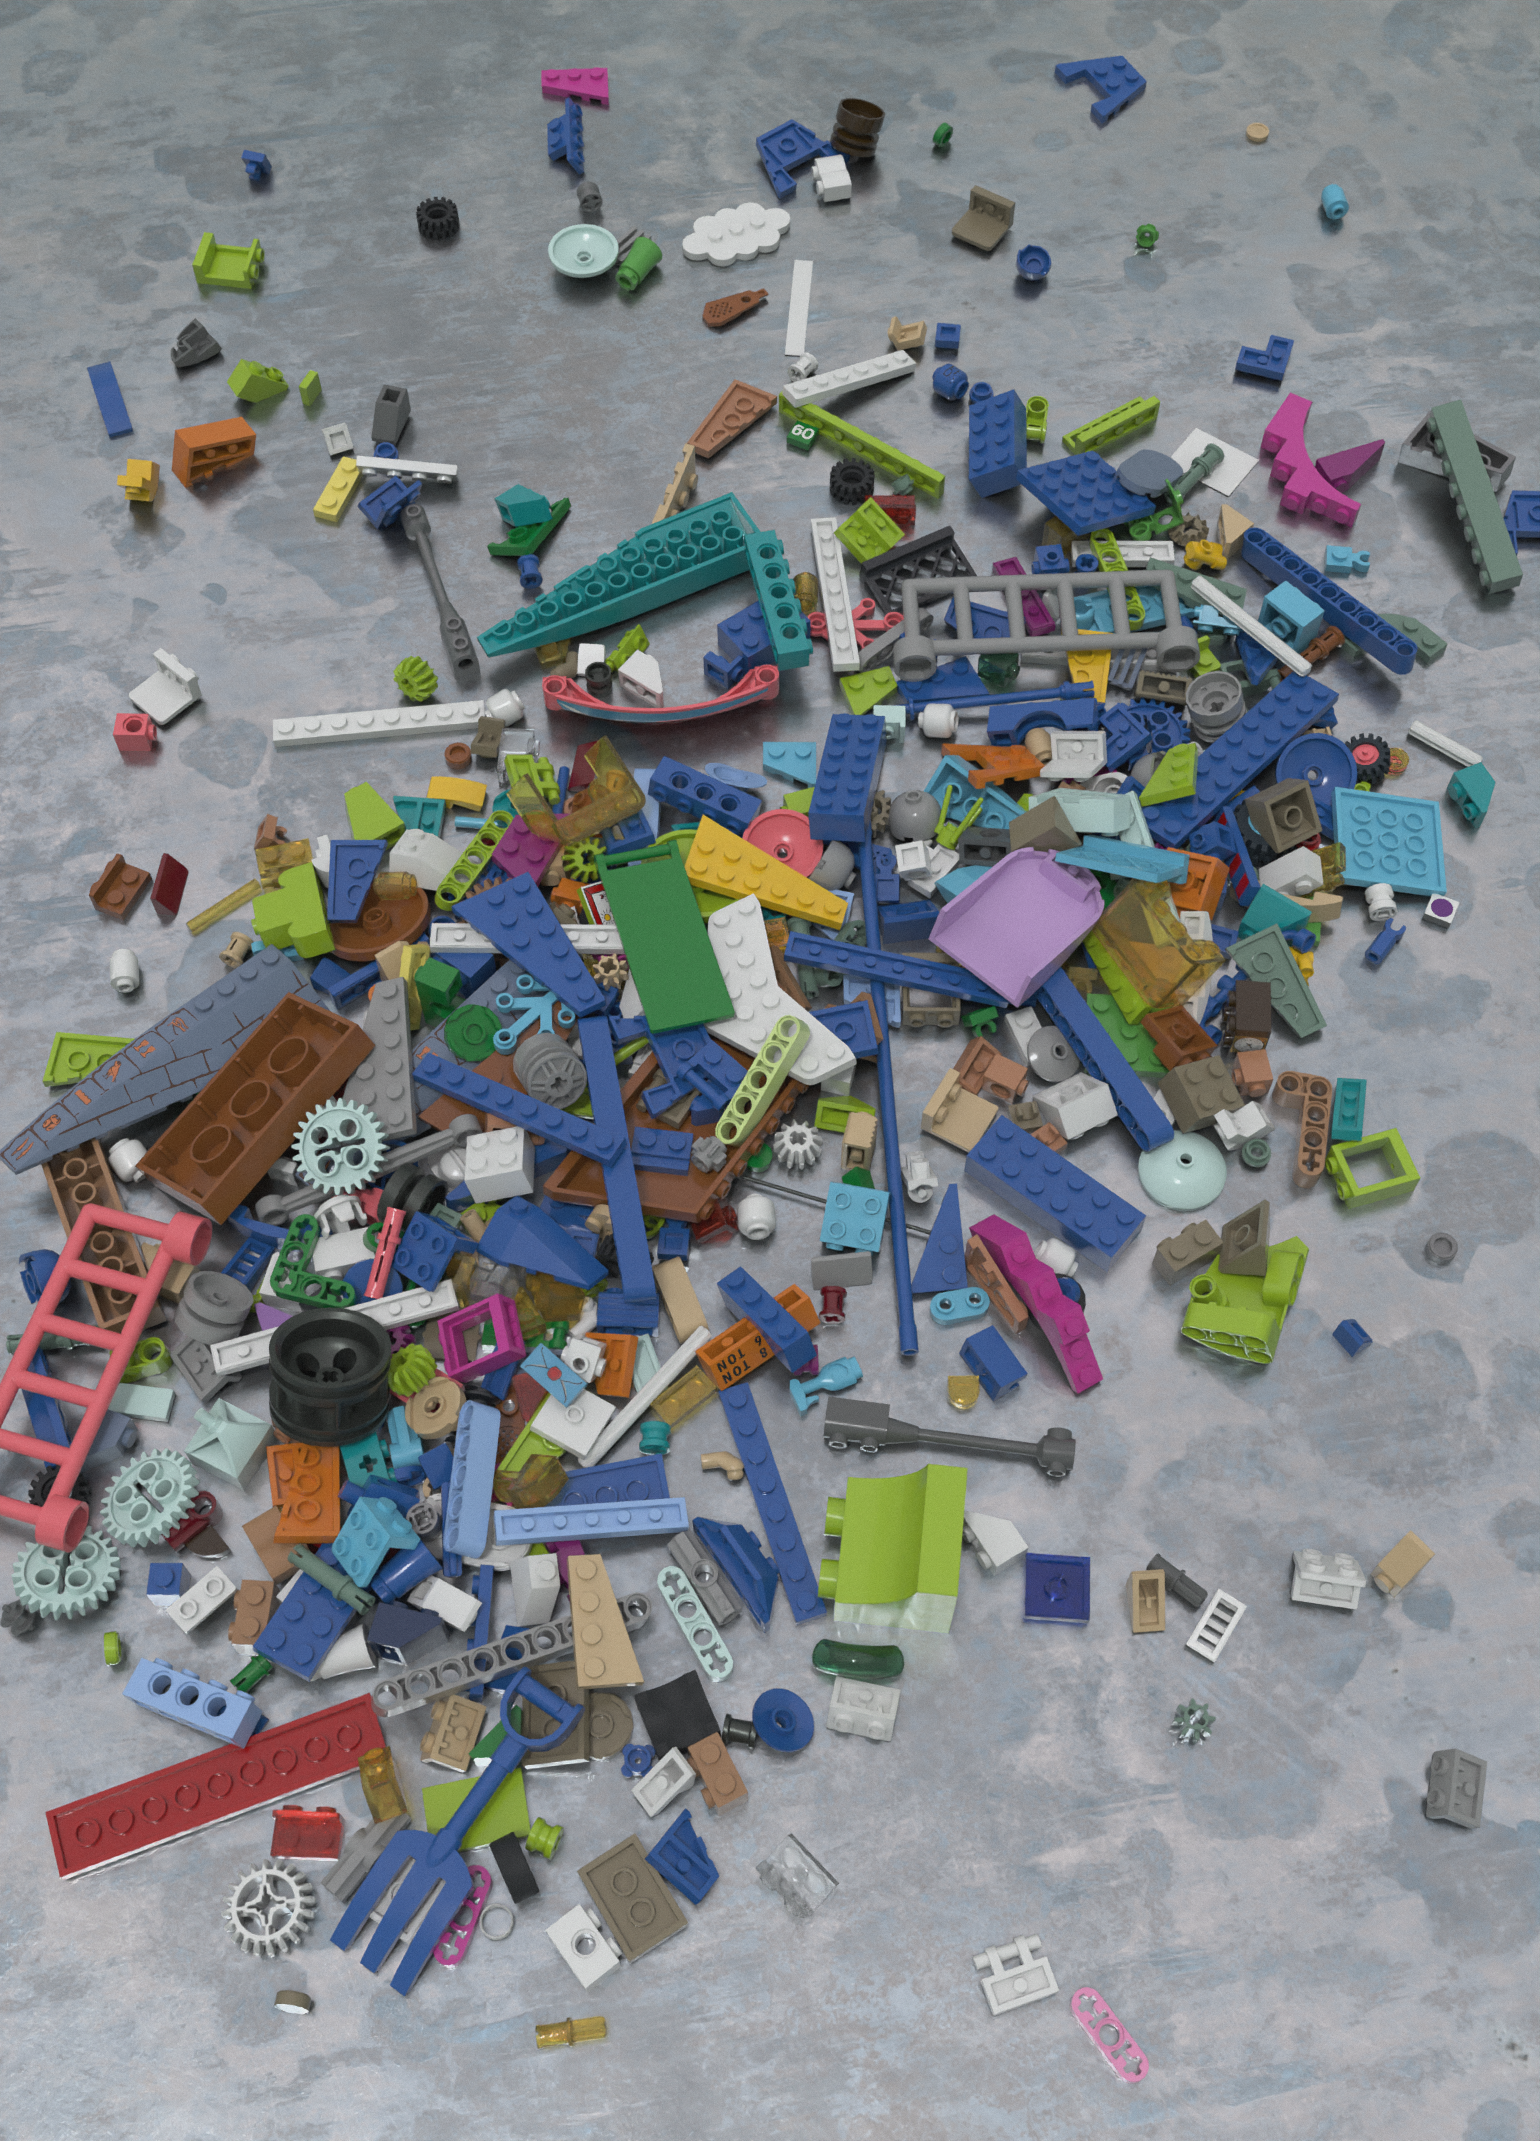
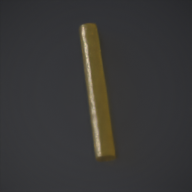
M254 878L188 921L186 926L191 932L200 928L261 888L259 882Z

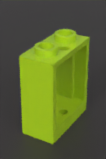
M1397 1128L1362 1137V1141L1352 1140L1333 1145L1325 1159L1326 1170L1330 1175H1333L1337 1183L1338 1196L1341 1200H1345L1348 1209L1412 1192L1420 1180L1418 1171ZM1381 1148L1395 1178L1358 1188L1345 1158Z

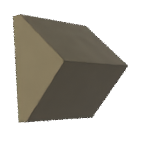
M1055 796L1009 822L1011 852L1027 847H1033L1034 851L1048 852L1049 849L1061 852L1082 845Z
M1266 1199L1223 1225L1222 1241L1224 1244L1220 1251L1218 1267L1220 1272L1266 1276L1270 1238V1202Z

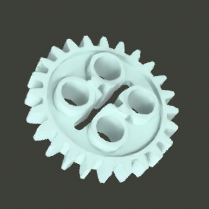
M339 1098L337 1106L334 1101L327 1100L326 1109L322 1105H315L317 1114L306 1112L309 1122L299 1121L298 1124L304 1130L302 1133L293 1134L296 1138L300 1139V1143L292 1145L293 1149L300 1152V1154L293 1157V1160L302 1162L297 1172H308L304 1181L309 1183L314 1181L313 1189L320 1190L324 1186L325 1194L331 1195L334 1190L335 1194L339 1196L343 1195L346 1189L348 1194L353 1195L355 1194V1185L360 1190H365L366 1185L364 1181L367 1180L374 1183L376 1180L372 1173L374 1171L383 1172L382 1168L378 1166L379 1161H388L381 1153L390 1149V1146L382 1144V1140L389 1137V1135L379 1132L385 1124L380 1121L374 1122L378 1114L375 1112L367 1114L368 1106L362 1104L358 1107V1102L350 1100L347 1105L345 1099ZM354 1121L357 1129L354 1135L349 1137L346 1129L348 1124ZM326 1129L328 1139L325 1143L320 1144L318 1140L319 1133ZM363 1138L365 1139L364 1144L342 1147L341 1152L328 1151L319 1156L316 1155V1152L319 1150L341 1146V1142L351 1144ZM361 1150L363 1160L356 1166L353 1162V1156L357 1151ZM333 1158L335 1167L332 1172L327 1173L325 1170L326 1161Z
M154 1448L151 1456L144 1451L141 1454L140 1461L132 1457L129 1468L120 1467L122 1472L120 1477L112 1476L111 1479L115 1482V1485L105 1488V1491L110 1496L101 1500V1503L106 1506V1508L100 1511V1514L105 1517L102 1524L108 1528L107 1532L123 1545L127 1543L134 1548L139 1543L142 1547H146L149 1539L154 1544H158L159 1535L163 1534L166 1538H169V1529L174 1527L179 1530L178 1520L180 1518L188 1519L189 1516L185 1510L195 1507L190 1498L199 1495V1492L194 1488L200 1483L195 1477L197 1471L192 1467V1463L176 1450L172 1453L168 1448H165L162 1453L157 1448ZM137 1483L146 1488L148 1493L163 1506V1512H160L153 1506L152 1502L136 1487Z
M91 1526L86 1528L80 1543L70 1553V1566H68L69 1553L31 1542L25 1543L27 1552H18L19 1562L13 1563L14 1574H12V1581L16 1596L20 1597L22 1606L28 1604L30 1613L40 1609L41 1618H45L50 1612H53L55 1620L59 1619L61 1613H66L70 1620L73 1617V1612L77 1610L84 1616L86 1615L85 1607L90 1606L95 1610L98 1609L97 1599L107 1601V1591H115V1581L120 1580L119 1569L121 1564L117 1547H113L110 1537L104 1539L103 1531L100 1530L93 1535ZM62 1577H65V1585H66V1586H65L64 1593L61 1594V1591L63 1590V1587H64V1583H63V1578H62Z

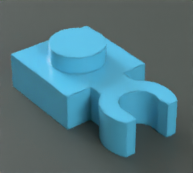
M1327 545L1325 549V571L1350 573L1351 569L1355 568L1359 572H1368L1370 562L1363 561H1368L1370 552L1359 551L1352 553V547Z

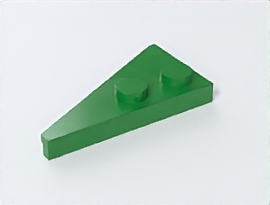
M563 498L551 505L550 513L553 519L519 526L506 533L508 539L500 544L491 542L488 544L487 548L490 555L523 556L533 554L570 509L571 503L569 498Z

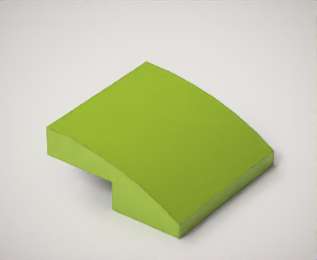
M871 497L834 532V535L861 564L864 561L886 553L905 535Z

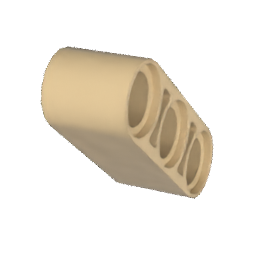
M678 1256L653 1265L654 1282L680 1344H683L699 1326H703L709 1331L707 1321L680 1257Z

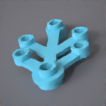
M521 975L516 980L517 990L521 994H530L532 991L549 992L544 997L513 998L508 993H501L497 996L496 1006L502 1013H508L511 1010H528L509 1029H500L495 1033L493 1037L494 1047L500 1054L508 1055L513 1053L517 1048V1037L539 1017L540 1030L537 1034H555L552 1029V1005L558 999L552 991L544 985L541 986L530 975ZM523 982L530 983L527 987L521 986ZM504 1000L510 1002V1003L507 1004V1005H501V1004H500V1003H501L502 1001H504ZM561 1002L562 1010L558 1013V1023L562 1028H571L576 1022L575 1013ZM564 1016L571 1017L569 1021L562 1020ZM503 1037H509V1038H510V1039L507 1040V1041H501V1040H500V1039L503 1038Z

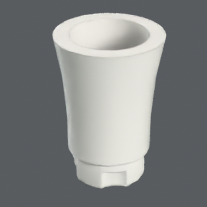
M365 1623L340 1635L311 1681L377 1667V1657L367 1641L369 1630Z

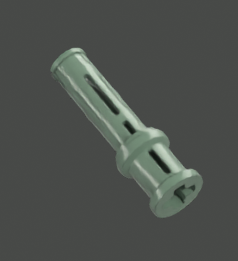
M1208 444L1202 455L1193 459L1190 469L1172 487L1174 491L1178 489L1183 497L1202 477L1209 476L1212 468L1216 464L1221 463L1225 458L1222 449L1216 444ZM1167 491L1164 494V496H1166L1165 500L1172 505L1170 495Z
M793 917L787 921V929L789 931L811 935V921L798 917ZM797 964L800 987L807 999H813L814 996L817 997L819 990L814 976L815 967Z

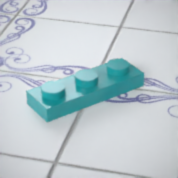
M1337 1078L1331 1139L1362 1141L1367 1079Z

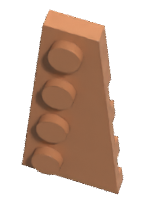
M734 379L688 440L687 444L695 446V453L710 458L776 405L777 396Z

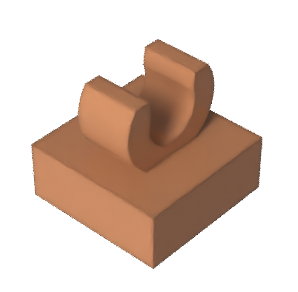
M267 814L260 823L254 845L255 850L265 852L269 845L274 849H281L285 841L279 840L276 836L283 838L287 833V829L282 826H276L278 817Z
M1050 1122L1030 1134L1056 1153H1060L1067 1148L1066 1140Z

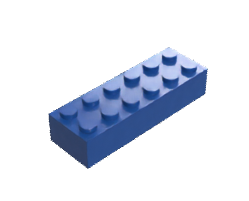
M832 714L808 812L810 839L865 842L887 742L885 716L873 714Z
M1003 1115L999 1117L966 1156L964 1168L966 1173L1067 1245L1074 1248L1105 1272L1111 1269L1142 1231L1146 1218L1144 1213Z

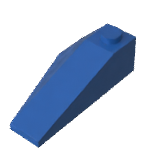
M515 1196L496 1210L476 1248V1252L499 1265L509 1267L511 1264L525 1267L527 1273L536 1275L537 1271L553 1275L555 1281L587 1290L594 1287L608 1276L609 1273L607 1268L541 1208L519 1196Z

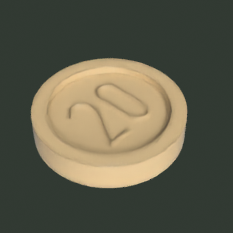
M1252 123L1246 130V136L1255 142L1264 141L1269 135V128L1262 123Z

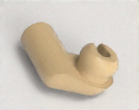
M721 1451L701 1454L702 1470L721 1467L727 1470V1476L730 1480H739L743 1477L744 1472L742 1468H744V1464L741 1459L731 1453Z

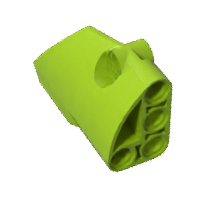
M1297 1236L1269 1246L1266 1276L1222 1273L1218 1270L1220 1254H1218L1207 1272L1196 1276L1190 1282L1189 1289L1192 1296L1185 1313L1181 1332L1196 1342L1221 1353L1257 1363H1272L1288 1306H1293L1297 1296L1309 1248Z

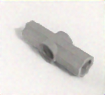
M683 1531L673 1537L667 1544V1547L691 1582L695 1593L700 1596L717 1624L720 1626L735 1619L742 1612V1608L720 1576L717 1565L709 1559L692 1531ZM702 1572H708L713 1576L712 1580L707 1583L699 1582L696 1577Z
M388 1799L366 1828L359 1829L350 1838L343 1850V1856L324 1877L321 1884L344 1903L365 1876L369 1874L395 1833L403 1830L411 1821L410 1816Z

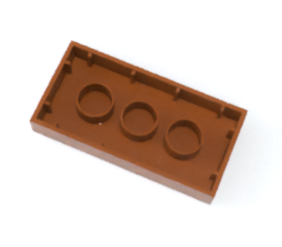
M288 992L140 1159L135 1167L154 1186L222 1225L296 1139L293 1134L303 1131V1128L298 1123L299 1121L309 1122L306 1112L316 1115L315 1105L324 1106L326 1104V1101L346 1081L375 1047V1044L358 1024Z

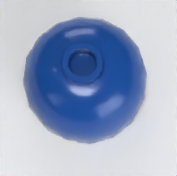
M35 1250L20 1255L19 1264L25 1262L26 1269L21 1271L20 1275L31 1304L35 1303L36 1300L37 1302L39 1301L59 1259L60 1254L53 1250ZM70 1277L58 1304L68 1297L71 1290V1279L74 1278Z

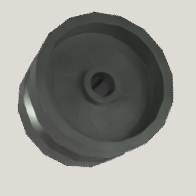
M408 1162L401 1165L387 1182L381 1194L377 1208L378 1220L384 1223L387 1207L406 1211L401 1231L406 1232L416 1211L430 1214L437 1203L445 1204V1197L448 1194L447 1181L432 1174L426 1176L423 1169Z

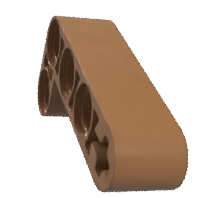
M1285 1071L1278 1076L1272 1092V1098L1279 1106L1299 1110L1292 1178L1299 1187L1311 1188L1317 1184L1325 1165L1332 1084L1322 1076ZM1283 1087H1288L1292 1091H1287ZM1312 1092H1316L1321 1096H1316ZM1309 1117L1316 1118L1318 1121H1313ZM1306 1142L1313 1143L1316 1147H1311ZM1306 1163H1311L1309 1171H1307V1166H1305Z

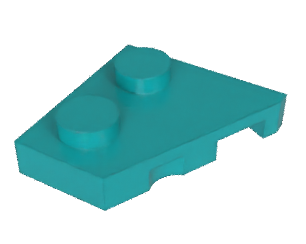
M393 796L398 816L404 822L405 831L420 829L425 833H431L440 838L446 809L445 799Z

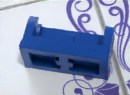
M993 1325L966 1338L959 1352L992 1401L1016 1389L1019 1386L1017 1382L1026 1378L1028 1374Z

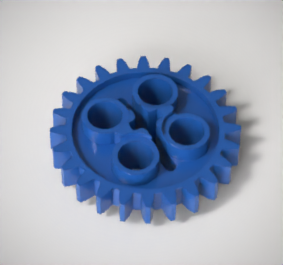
M1141 697L1138 704L1133 699H1130L1129 706L1123 702L1121 703L1143 727L1145 726L1144 718H1146V730L1153 738L1148 746L1150 753L1147 752L1145 745L1121 764L1128 763L1129 771L1145 755L1159 751L1167 753L1169 749L1179 744L1190 743V729L1186 728L1188 721L1181 720V712L1173 713L1174 706L1166 709L1164 707L1165 701L1157 705L1155 704V699H1151L1150 703H1146L1143 697ZM1104 729V731L1106 732L1107 740L1111 737V735Z

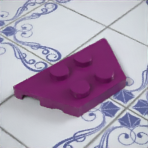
M573 813L516 815L494 849L492 861L512 879L529 872L538 887L575 826L577 815Z

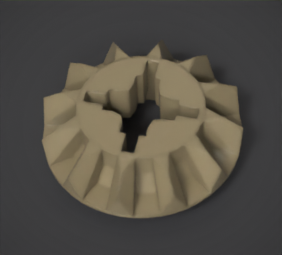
M1189 512L1183 516L1184 523L1168 530L1170 538L1182 546H1186L1190 541L1200 542L1203 539L1206 540L1209 532L1206 520H1200L1199 515L1193 517ZM1193 526V529H1189L1184 533L1185 528Z

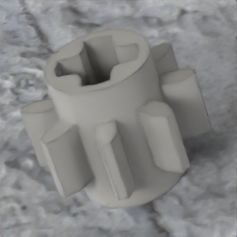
M700 1136L691 1146L693 1148L691 1161L702 1172L707 1173L712 1169L718 1172L726 1164L725 1158L727 1155L725 1153L727 1148L718 1138L710 1136L704 1140Z

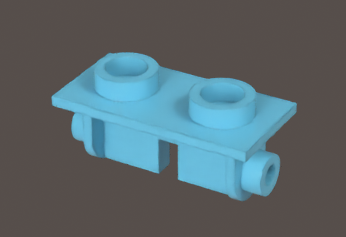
M1201 604V607H1195L1194 617H1199V621L1193 620V626L1198 627L1197 631L1212 633L1213 629L1224 630L1223 634L1239 636V632L1245 633L1243 629L1225 615L1218 617L1219 610L1214 606Z

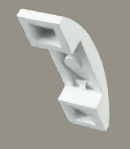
M1181 911L1180 921L1186 938L1181 939L1184 941L1185 950L1180 996H1174L1173 1007L1183 1005L1196 1022L1200 1024L1208 1002L1212 981L1213 937L1209 913L1206 911Z

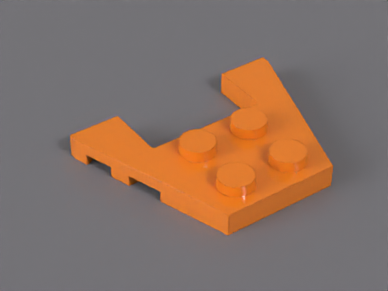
M942 744L941 754L943 756L959 755L966 761L976 760L984 768L983 770H969L968 781L976 789L985 788V783L994 781V785L1004 784V779L1014 777L1015 781L1039 777L1040 770L1045 767L1035 755L1022 745L1005 747Z

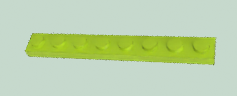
M782 391L780 392L779 412L794 421L798 420L819 428V434L898 478L908 474L910 479H914L913 486L937 499L944 494L945 475L924 465L917 459L911 458L900 452L897 448L889 446L878 438L865 433L858 427L843 421L815 404L809 403L795 408L782 394Z

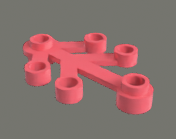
M871 598L862 599L860 605L851 611L856 643L861 646V650L875 640L867 638L859 631L887 632L904 619L903 615L898 612H890L885 615L884 620H858L863 615L870 616L875 612V601ZM810 613L807 616L811 620L810 635L814 637L822 636L828 641L824 613Z

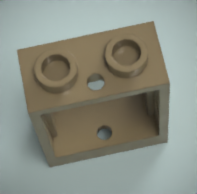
M902 952V955L959 967V962L947 953ZM901 986L902 1025H910L912 1027H922L924 1025H938L940 1027L959 1026L960 998L951 996V1008L910 1007L909 987Z

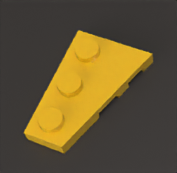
M1078 629V635L1114 634ZM1111 650L1065 651L1072 683L1093 681L1094 688L1083 689V691L1093 690L1094 698H1097V702L1105 703Z

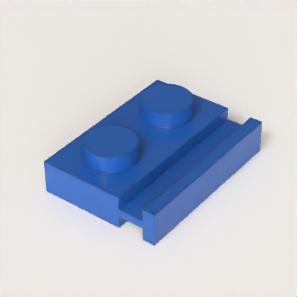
M635 1127L631 1147L634 1170L688 1176L693 1133Z

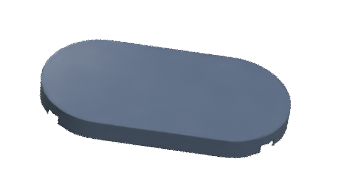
M1146 449L1140 450L1121 463L1116 472V477L1120 478L1119 482L1129 491L1141 496L1150 493V497L1155 498L1167 491L1165 479H1168L1173 487L1181 478L1183 469L1169 456Z

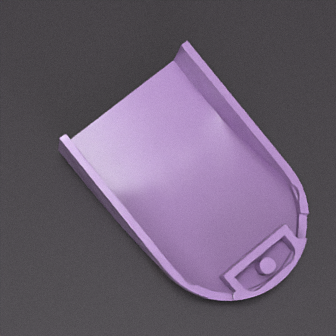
M1033 847L1015 850L1005 856L940 910L928 938L1017 1008L1037 991L1066 961L1095 927L1104 909V900H1102L1100 894L1101 886L1088 868L1055 861L1056 853L1059 851L1049 849L1048 852L1034 851Z

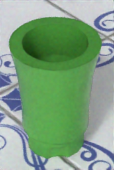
M637 237L630 252L615 276V280L619 283L620 287L627 291L634 290L662 260V252L657 244L646 237Z

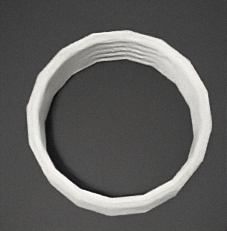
M493 1903L482 1911L479 1925L487 1938L501 1940L512 1931L514 1918L507 1906ZM495 1907L506 1909L511 1917V1924L508 1930L500 1936H491L483 1928L485 1914Z

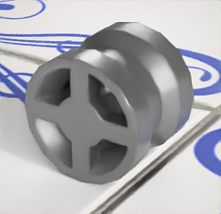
M594 182L582 183L576 191L582 210L589 213L599 210L603 200L597 184Z

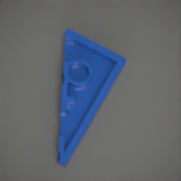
M1239 632V636H1236L1235 641L1251 684L1257 686L1279 658L1248 633Z
M957 1183L949 1184L943 1197L940 1210L911 1284L912 1294L968 1288Z

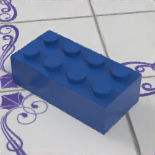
M1013 389L969 405V480L981 498L1021 485L1015 478L1018 470L1027 468L1026 407Z

